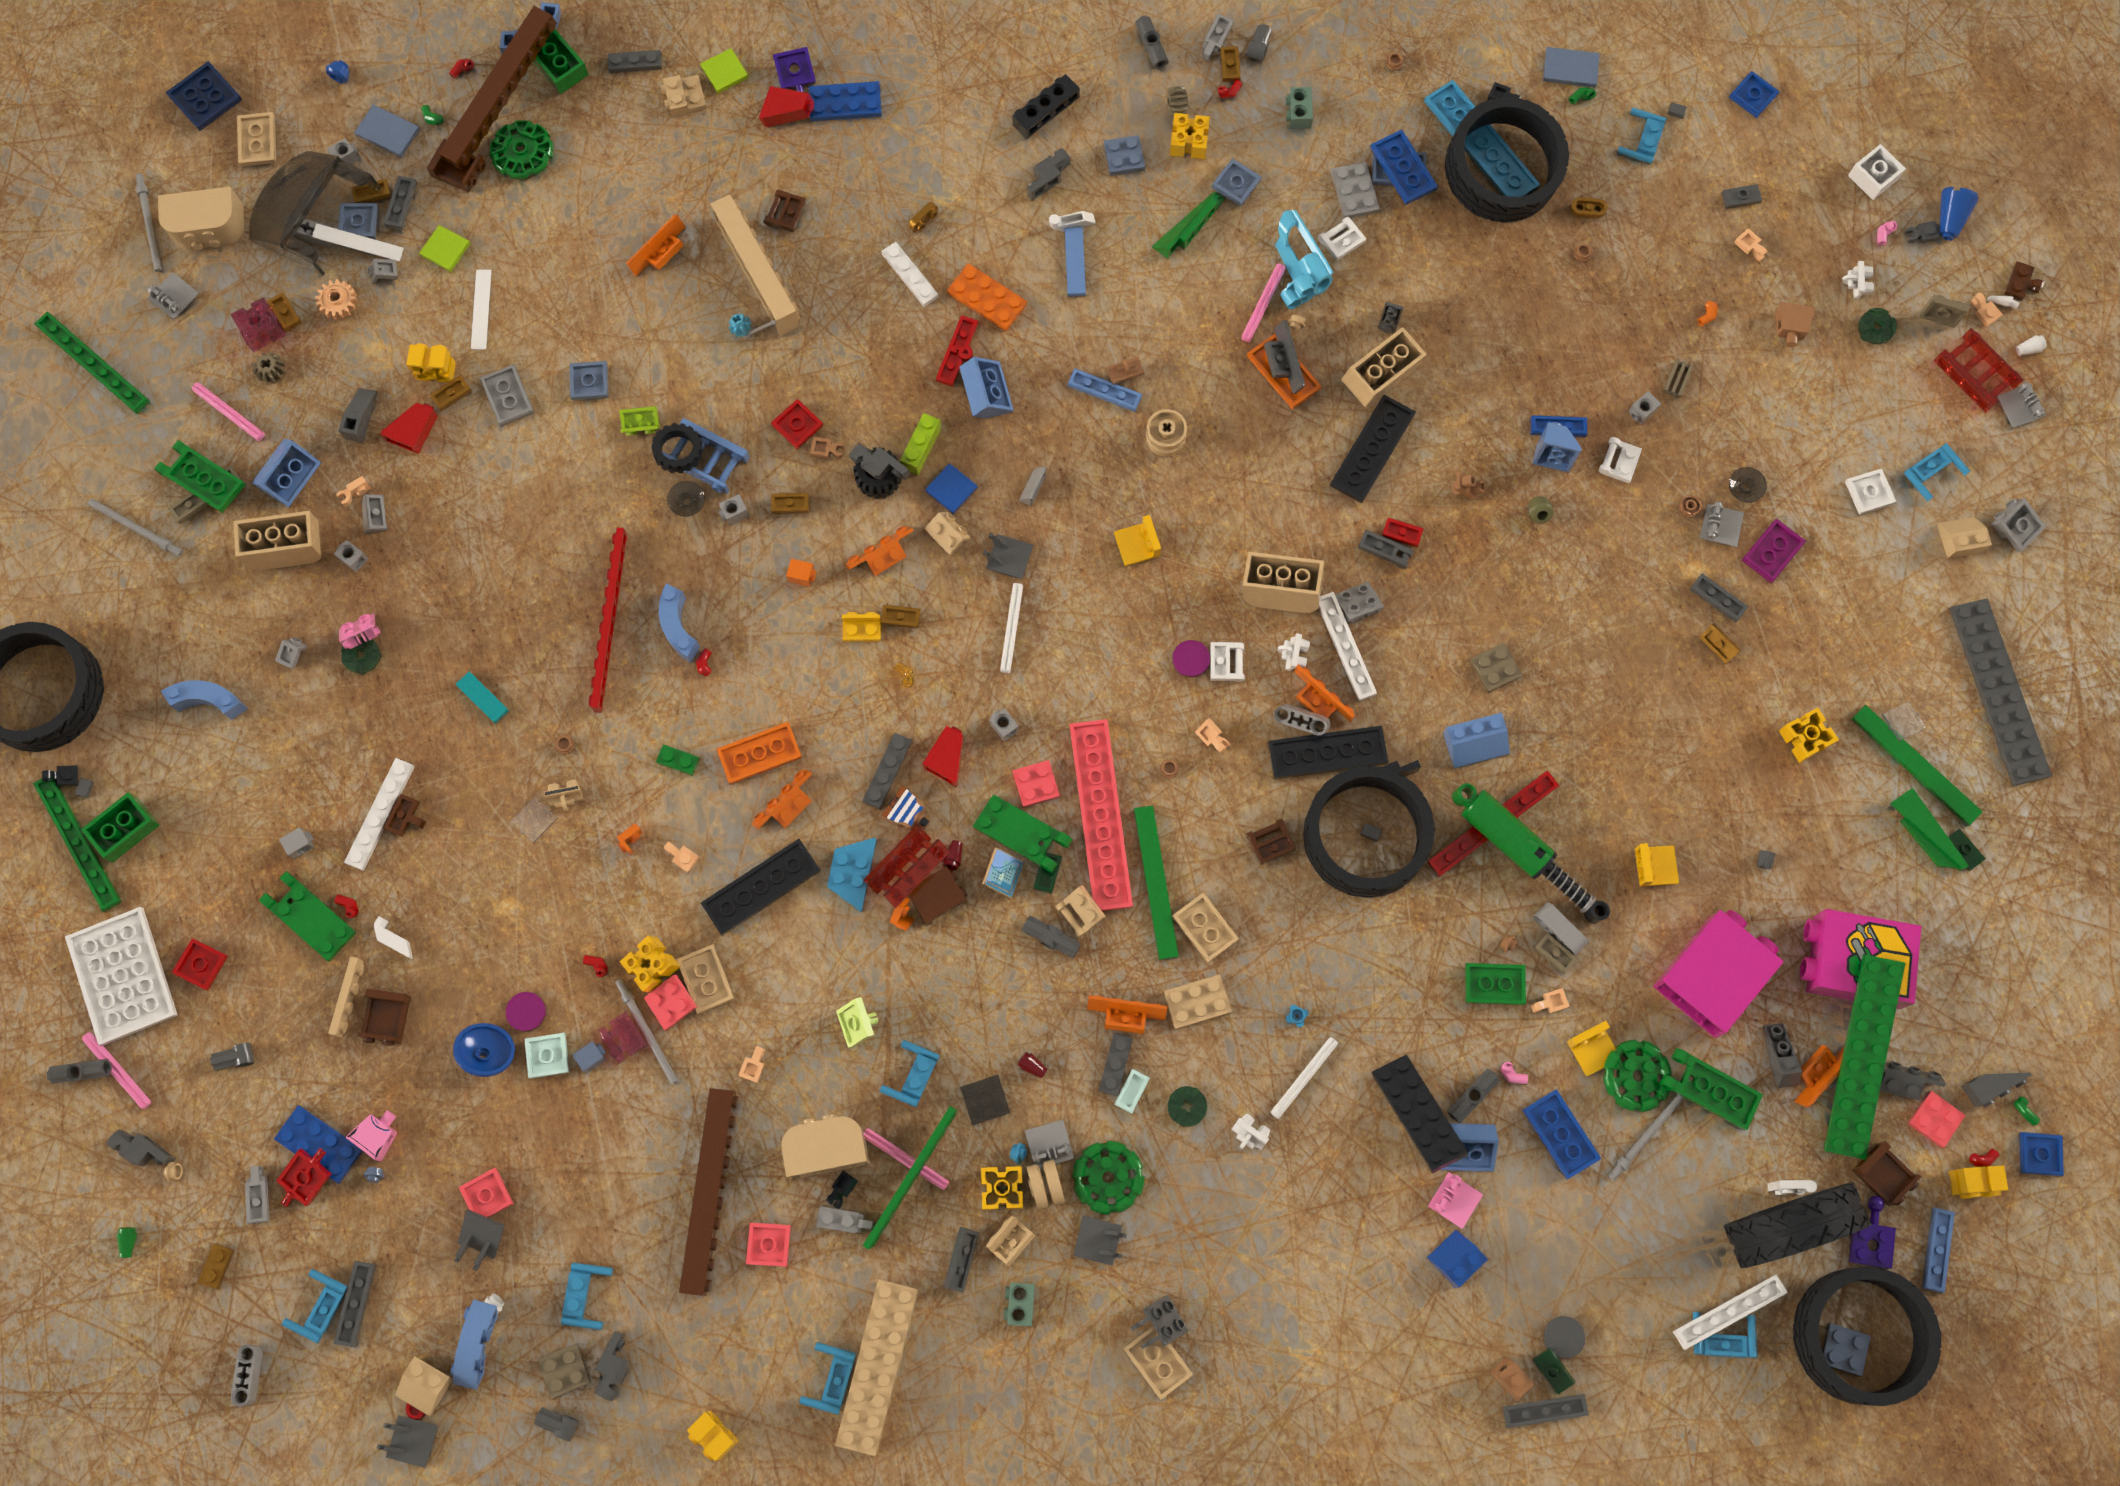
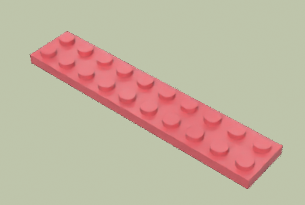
M1108 720L1069 724L1092 899L1101 911L1133 908Z

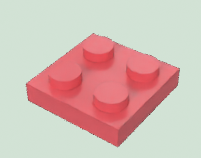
M1049 760L1012 770L1023 808L1060 798Z
M672 975L644 997L664 1030L670 1029L697 1008L677 975Z
M1929 1091L1907 1124L1939 1147L1944 1148L1966 1115L1933 1091Z
M493 1168L459 1187L469 1210L487 1218L514 1204L497 1168Z
M750 1223L746 1264L787 1267L791 1225Z

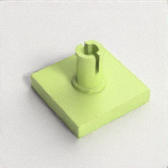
M862 997L855 998L836 1011L848 1048L855 1047L874 1035L871 1025L878 1023V1017L873 1018L877 1016L875 1012L867 1014Z

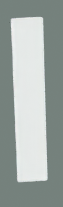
M317 223L312 235L313 238L400 261L404 249L403 247Z
M476 270L471 349H486L492 270Z

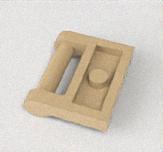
M1083 885L1079 886L1055 906L1057 911H1061L1076 931L1075 935L1078 938L1082 937L1106 917ZM1069 904H1071L1085 923L1083 927L1067 908Z

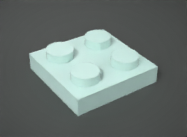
M566 1033L525 1039L529 1079L570 1073Z

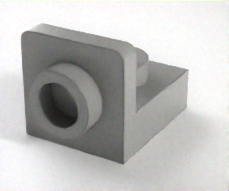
M373 259L372 264L368 266V276L371 277L372 283H376L377 279L396 280V260Z
M295 637L282 640L275 661L291 669L295 668L301 651L306 650L307 645Z

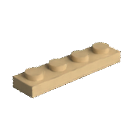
M350 956L328 1034L342 1038L343 1034L347 1031V1018L353 1010L352 1001L359 989V976L364 972V961L356 957Z

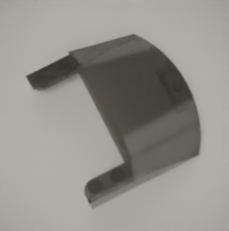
M306 151L283 165L261 191L252 211L249 239L324 276L325 272L316 263L319 256L317 250L293 237L334 174L359 186L366 184L378 191L381 187L370 173L341 160L339 156Z

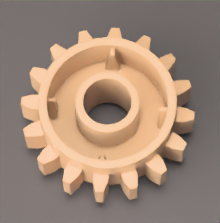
M336 279L335 283H332L330 280L328 286L322 284L323 290H317L320 295L315 296L318 301L316 305L327 318L332 316L335 320L341 317L344 319L345 316L351 315L352 310L356 309L355 303H358L355 297L357 294L346 281L340 283Z

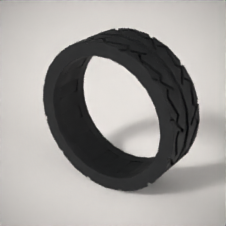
M1500 97L1480 103L1470 110L1460 122L1447 148L1444 167L1453 195L1466 209L1486 220L1490 219V221L1505 223L1516 222L1533 216L1552 198L1567 172L1569 148L1560 124L1540 105L1523 100L1522 98ZM1490 124H1508L1526 131L1538 142L1546 156L1548 165L1546 185L1530 195L1521 197H1507L1486 189L1474 178L1467 166L1464 154L1465 138L1474 130Z
M24 622L10 625L0 630V670L16 654L39 645H55L66 648L72 656L75 665L76 681L72 696L64 709L51 721L33 729L15 731L4 729L0 724V742L21 751H48L73 741L93 722L100 708L98 706L101 705L104 693L103 677H101L102 671L91 651L62 629L46 623Z
M1353 767L1332 777L1315 795L1304 822L1303 839L1305 852L1311 865L1315 867L1314 870L1330 886L1350 896L1364 898L1380 897L1401 889L1414 878L1426 862L1434 843L1435 825L1433 813L1427 799L1423 796L1424 794L1408 778L1385 767ZM1356 787L1377 788L1398 798L1408 809L1416 827L1417 843L1411 862L1399 872L1380 878L1360 877L1339 867L1329 857L1320 837L1319 820L1321 811L1330 799L1340 792Z
M1850 1182L1753 1213L1724 1225L1730 1244L1734 1245L1735 1249L1733 1251L1740 1268H1748L1833 1242L1868 1228L1872 1224L1869 1221L1870 1219L1864 1206L1860 1204L1862 1200L1857 1188H1855L1854 1182Z
M1857 1267L1834 1271L1815 1281L1807 1289L1797 1305L1793 1324V1341L1801 1365L1806 1374L1818 1387L1832 1397L1847 1403L1888 1406L1906 1401L1917 1395L1927 1385L1928 1381L1931 1380L1938 1367L1941 1355V1330L1930 1302L1912 1282L1892 1271L1875 1267ZM1855 1281L1874 1284L1891 1294L1903 1307L1910 1320L1913 1332L1912 1355L1904 1373L1894 1383L1874 1392L1857 1389L1837 1376L1829 1366L1819 1341V1322L1827 1301L1837 1290Z

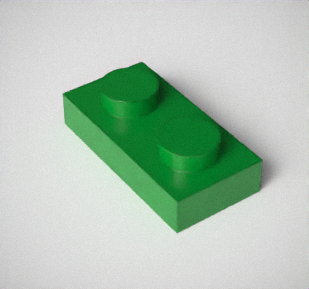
M663 744L656 763L693 776L700 758Z

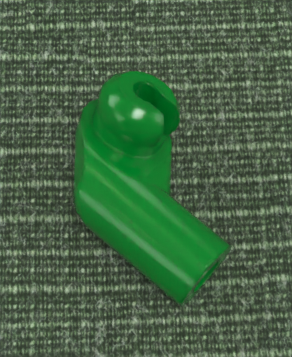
M1581 87L1568 98L1569 102L1575 104L1580 99L1591 100L1595 98L1596 91L1591 88Z
M429 105L421 107L427 124H443L444 118L442 115L432 113Z
M2018 1097L2014 1102V1107L2031 1125H2037L2040 1122V1118L2027 1107L2029 1101L2025 1097Z

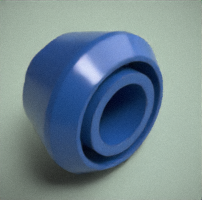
M341 60L334 61L326 66L327 75L340 84L348 82L350 71L348 69L349 66Z

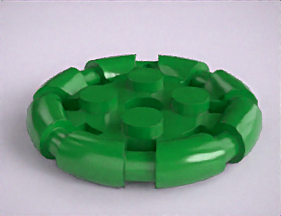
M517 120L510 125L505 124L496 131L495 137L489 145V156L493 160V166L498 172L504 176L509 175L512 179H527L528 176L533 174L535 176L538 175L549 165L548 161L552 159L554 151L553 141L550 140L548 131L541 125H535L532 121ZM512 131H518V133L514 135L511 134ZM519 146H525L523 151H516Z
M1628 1040L1617 1045V1049L1611 1051L1607 1056L1603 1068L1605 1069V1076H1603L1604 1085L1609 1096L1612 1095L1615 1103L1622 1108L1632 1112L1634 1110L1646 1112L1658 1107V1103L1665 1101L1670 1091L1659 1085L1660 1082H1657V1074H1661L1662 1077L1663 1075L1670 1076L1673 1075L1669 1060L1660 1053L1661 1050L1657 1046L1644 1040L1642 1042ZM1636 1050H1640V1056H1635ZM1621 1055L1626 1058L1623 1062L1620 1060ZM1654 1057L1657 1060V1062L1654 1063L1650 1059ZM1613 1070H1617L1616 1077H1613ZM1635 1070L1641 1074V1079L1638 1082L1633 1078ZM1620 1087L1625 1090L1622 1094L1618 1091ZM1654 1092L1656 1095L1652 1098L1648 1093ZM1634 1096H1638V1102H1635Z
M1107 1141V1143L1101 1144L1097 1142L1082 1151L1083 1154L1080 1159L1076 1160L1072 1171V1179L1075 1182L1073 1188L1079 1200L1083 1204L1086 1203L1090 1206V1210L1100 1214H1110V1212L1116 1211L1120 1213L1130 1208L1135 1203L1136 1197L1141 1195L1145 1182V1176L1142 1175L1143 1165L1134 1151L1128 1150L1126 1145L1116 1141ZM1108 1151L1109 1157L1101 1158V1152ZM1120 1154L1127 1158L1124 1163L1117 1159ZM1089 1159L1094 1162L1091 1168L1085 1165ZM1134 1170L1135 1177L1128 1178V1171ZM1105 1172H1111L1114 1175L1112 1183H1105L1102 1176ZM1088 1177L1089 1184L1083 1185L1082 1178ZM1126 1187L1131 1190L1128 1196L1122 1193ZM1093 1192L1099 1196L1096 1201L1090 1197ZM1115 1197L1116 1203L1108 1204L1107 1198Z

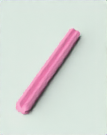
M1276 264L1242 334L1243 341L1248 343L1251 341L1285 271L1284 265Z
M199 382L192 386L191 389L257 441H261L265 437L263 431Z
M90 1032L86 1033L82 1037L83 1042L99 1060L108 1059L111 1063L112 1070L110 1073L140 1108H147L151 1104V1100L107 1049L102 1045H98L95 1035Z
M867 1128L864 1131L867 1141L911 1169L916 1161L915 1158L871 1129ZM924 1166L919 1174L942 1190H945L949 1184L947 1179L927 1166Z

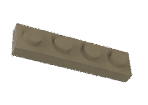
M231 465L225 469L242 480ZM189 493L170 506L168 510L181 525L207 507L208 504Z

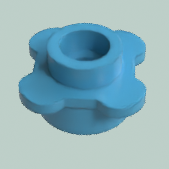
M1291 1005L1290 1013L1285 1019L1288 1023H1294L1298 1028L1304 1026V1019L1308 1016V1011L1297 1005Z
M1022 1143L1014 1144L1010 1152V1159L1014 1160L1017 1164H1021L1027 1154L1026 1146L1022 1145Z

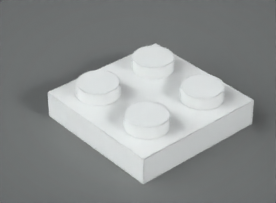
M1882 469L1855 476L1845 481L1859 515L1896 503Z

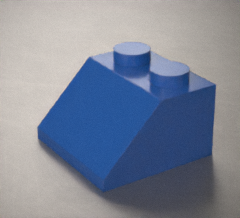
M1454 1230L1427 1257L1454 1288H1460L1488 1260L1470 1240L1457 1230Z

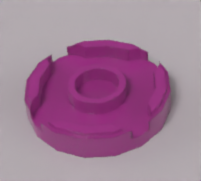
M1187 640L1181 642L1175 648L1172 663L1180 675L1195 678L1201 676L1207 670L1210 664V654L1203 643L1196 640Z
M518 993L507 1004L505 1010L506 1019L516 1030L523 1032L533 1031L542 1024L546 1016V1005L535 993Z

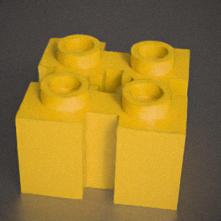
M1174 113L1170 156L1184 157V153L1191 154V158L1205 159L1210 116L1196 115L1195 119H1190L1188 114Z
M417 343L416 345L410 344L406 365L410 371H413V376L416 380L431 381L432 379L438 382H450L454 378L456 362L450 355L447 347L443 345H435L432 348H428L425 344Z
M1818 707L1806 713L1800 719L1797 718L1786 724L1779 730L1787 744L1791 742L1795 747L1791 751L1799 763L1839 741L1832 728L1826 729L1823 723L1826 719Z
M649 935L637 945L639 948L637 952L631 951L620 961L629 974L637 976L634 981L643 992H652L663 983L661 980L663 976L670 977L681 967L672 955L663 953L666 947L658 937Z
M2004 1165L1948 1171L1952 1196L1960 1195V1199L2000 1196L2001 1191L2008 1190Z
M1022 1166L1005 1167L1006 1172H998L997 1167L981 1168L982 1186H987V1192H982L983 1211L999 1210V1205H1007V1210L1023 1209V1191H1018V1185H1023ZM1001 1183L1008 1187L1004 1194L997 1190Z
M712 1411L704 1412L687 1430L690 1434L688 1438L695 1445L701 1444L704 1450L702 1453L710 1461L712 1459L715 1461L721 1460L739 1442Z

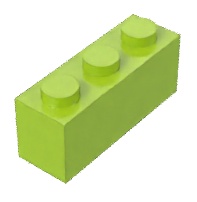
M923 413L900 460V463L909 472L919 475L941 430L940 419Z

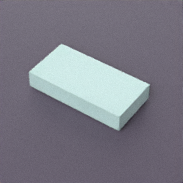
M1132 1069L1114 1105L1132 1114L1150 1078Z

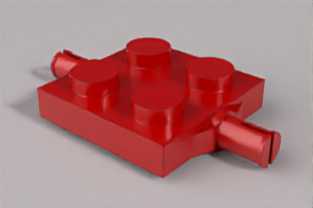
M319 1148L314 1156L309 1155L303 1149H299L276 1180L287 1193L281 1201V1204H284L283 1206L288 1207L293 1199L299 1200L305 1206L312 1203L332 1175L320 1163L326 1151Z

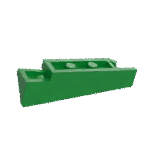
M1212 192L1159 239L1152 248L1166 258H1169L1178 246L1185 250L1224 202L1225 198L1217 192Z
M1913 788L1890 803L1904 817L1900 822L1937 867L1958 869V871L1968 867L1964 858Z

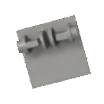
M172 272L158 287L151 285L148 288L150 296L147 299L175 319L199 292Z
M2028 382L2021 384L2019 388L1996 396L2013 428L2046 416L2045 408L2041 406L2037 393H2034L2032 384Z
M1715 502L1714 505L1707 504L1700 539L1737 547L1744 512L1723 508L1721 502Z
M1369 582L1335 594L1339 605L1346 614L1345 619L1347 623L1350 622L1352 624L1359 620V617L1364 619V615L1369 617V615L1378 614L1384 608Z
M1063 1120L1025 1130L1034 1165L1037 1164L1039 1169L1043 1168V1163L1054 1159L1055 1164L1074 1159Z

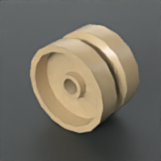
M1164 409L1155 412L1149 418L1146 427V442L1150 450L1156 455L1163 457L1179 453L1186 441V420L1180 413L1174 410Z
M1054 1159L1043 1163L1045 1173L1043 1176H1041L1037 1164L1026 1167L1031 1195L1035 1199L1037 1210L1048 1208L1047 1194H1050L1054 1205L1065 1203Z

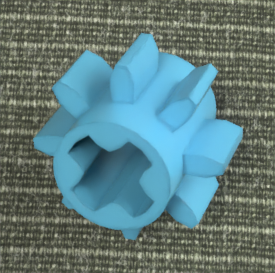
M735 314L729 321L730 326L728 328L737 337L746 336L752 329L750 326L752 322L744 314Z

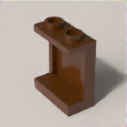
M443 139L428 164L427 170L431 177L469 193L471 188L476 185L480 173L485 170L486 163L483 156L480 154L477 157L472 155L468 165L463 170H460L444 161L438 154L447 141Z
M947 866L906 889L909 898L926 926L933 923L932 920L956 906L967 903L965 897L968 895L963 886L959 887L956 880L958 878L953 870L949 871Z
M366 989L365 997L368 998L362 1031L358 1032L357 1036L363 1038L362 1042L375 1043V1040L382 1041L383 1045L394 1046V1043L401 1044L411 997L403 993Z
M1886 1141L1879 1142L1867 1154L1866 1160L1862 1159L1852 1171L1878 1197L1882 1198L1887 1206H1898L1906 1199L1904 1195L1908 1191H1913L1919 1185L1917 1181L1921 1176L1911 1172L1889 1150L1891 1146Z

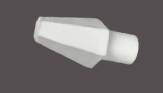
M1989 296L1987 298V301H1992L2004 307L2010 306L2016 309L2019 306V302L2013 300L2014 297Z

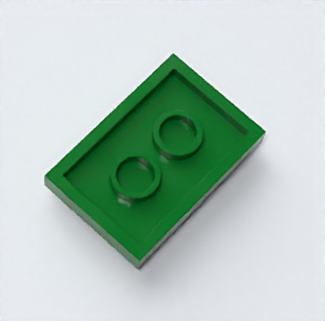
M1466 963L1465 1003L1526 1005L1525 965Z

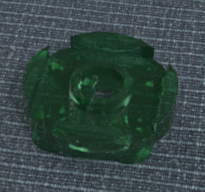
M1882 308L1868 310L1858 322L1860 338L1872 344L1887 343L1896 333V319L1892 318L1888 314L1889 312ZM1875 323H1878V326H1881L1882 328H1880L1879 330L1874 327Z
M367 636V642L360 637L362 644L352 649H345L342 646L341 649L343 665L351 672L360 675L373 670L382 657L377 643L373 639L369 640ZM358 651H365L363 658L357 659Z
M1184 1086L1176 1089L1170 1095L1167 1111L1170 1118L1180 1126L1192 1127L1199 1124L1205 1117L1207 1101L1198 1088ZM1185 1101H1188L1189 1104L1192 1103L1193 1107L1190 1108V1112H1187L1186 1109H1182V1106L1184 1105Z

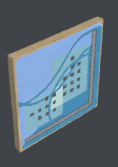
M995 848L982 884L1012 898L1024 862Z

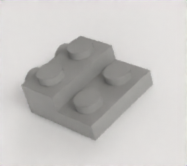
M2025 498L2012 499L2005 505L2007 508L2004 511L1998 512L1993 517L1995 521L1991 524L2001 538L2009 540L2017 552L2023 551L2046 527Z

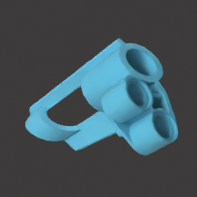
M1286 210L1279 221L1278 232L1280 237L1275 246L1293 280L1287 284V287L1281 292L1280 296L1288 309H1294L1309 301L1315 294L1319 295L1326 291L1332 283V274L1334 272L1296 210ZM1295 225L1312 253L1304 256L1300 261L1288 242L1289 232Z

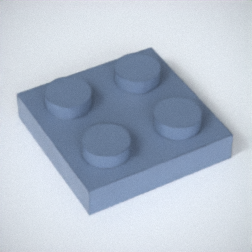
M1139 135L1104 140L1110 176L1145 170Z
M1232 158L1213 182L1212 188L1237 205L1242 206L1260 183L1262 177Z
M340 203L338 229L376 239L377 203Z
M606 361L570 364L571 400L609 398L608 364Z
M1828 1323L1822 1352L1829 1366L1862 1376L1871 1336Z

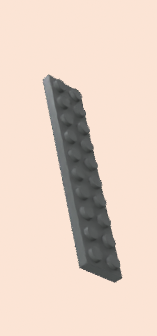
M1988 598L1952 606L1949 608L2012 786L2051 777L2050 768Z

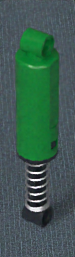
M1465 783L1453 791V802L1457 806L1465 807L1461 812V816L1533 880L1543 874L1546 877L1545 881H1551V886L1555 885L1558 888L1557 891L1561 890L1564 893L1563 896H1568L1570 898L1569 901L1572 900L1575 903V907L1578 905L1581 908L1580 912L1584 913L1586 920L1590 923L1595 924L1609 917L1610 908L1608 904L1604 901H1597L1592 893H1587L1586 888H1581V883H1575V878H1570L1568 872L1564 873L1563 867L1558 868L1557 862H1553L1557 853L1486 790H1481L1477 793L1473 785ZM1462 791L1467 794V799L1462 796ZM1595 908L1599 911V916L1595 913Z

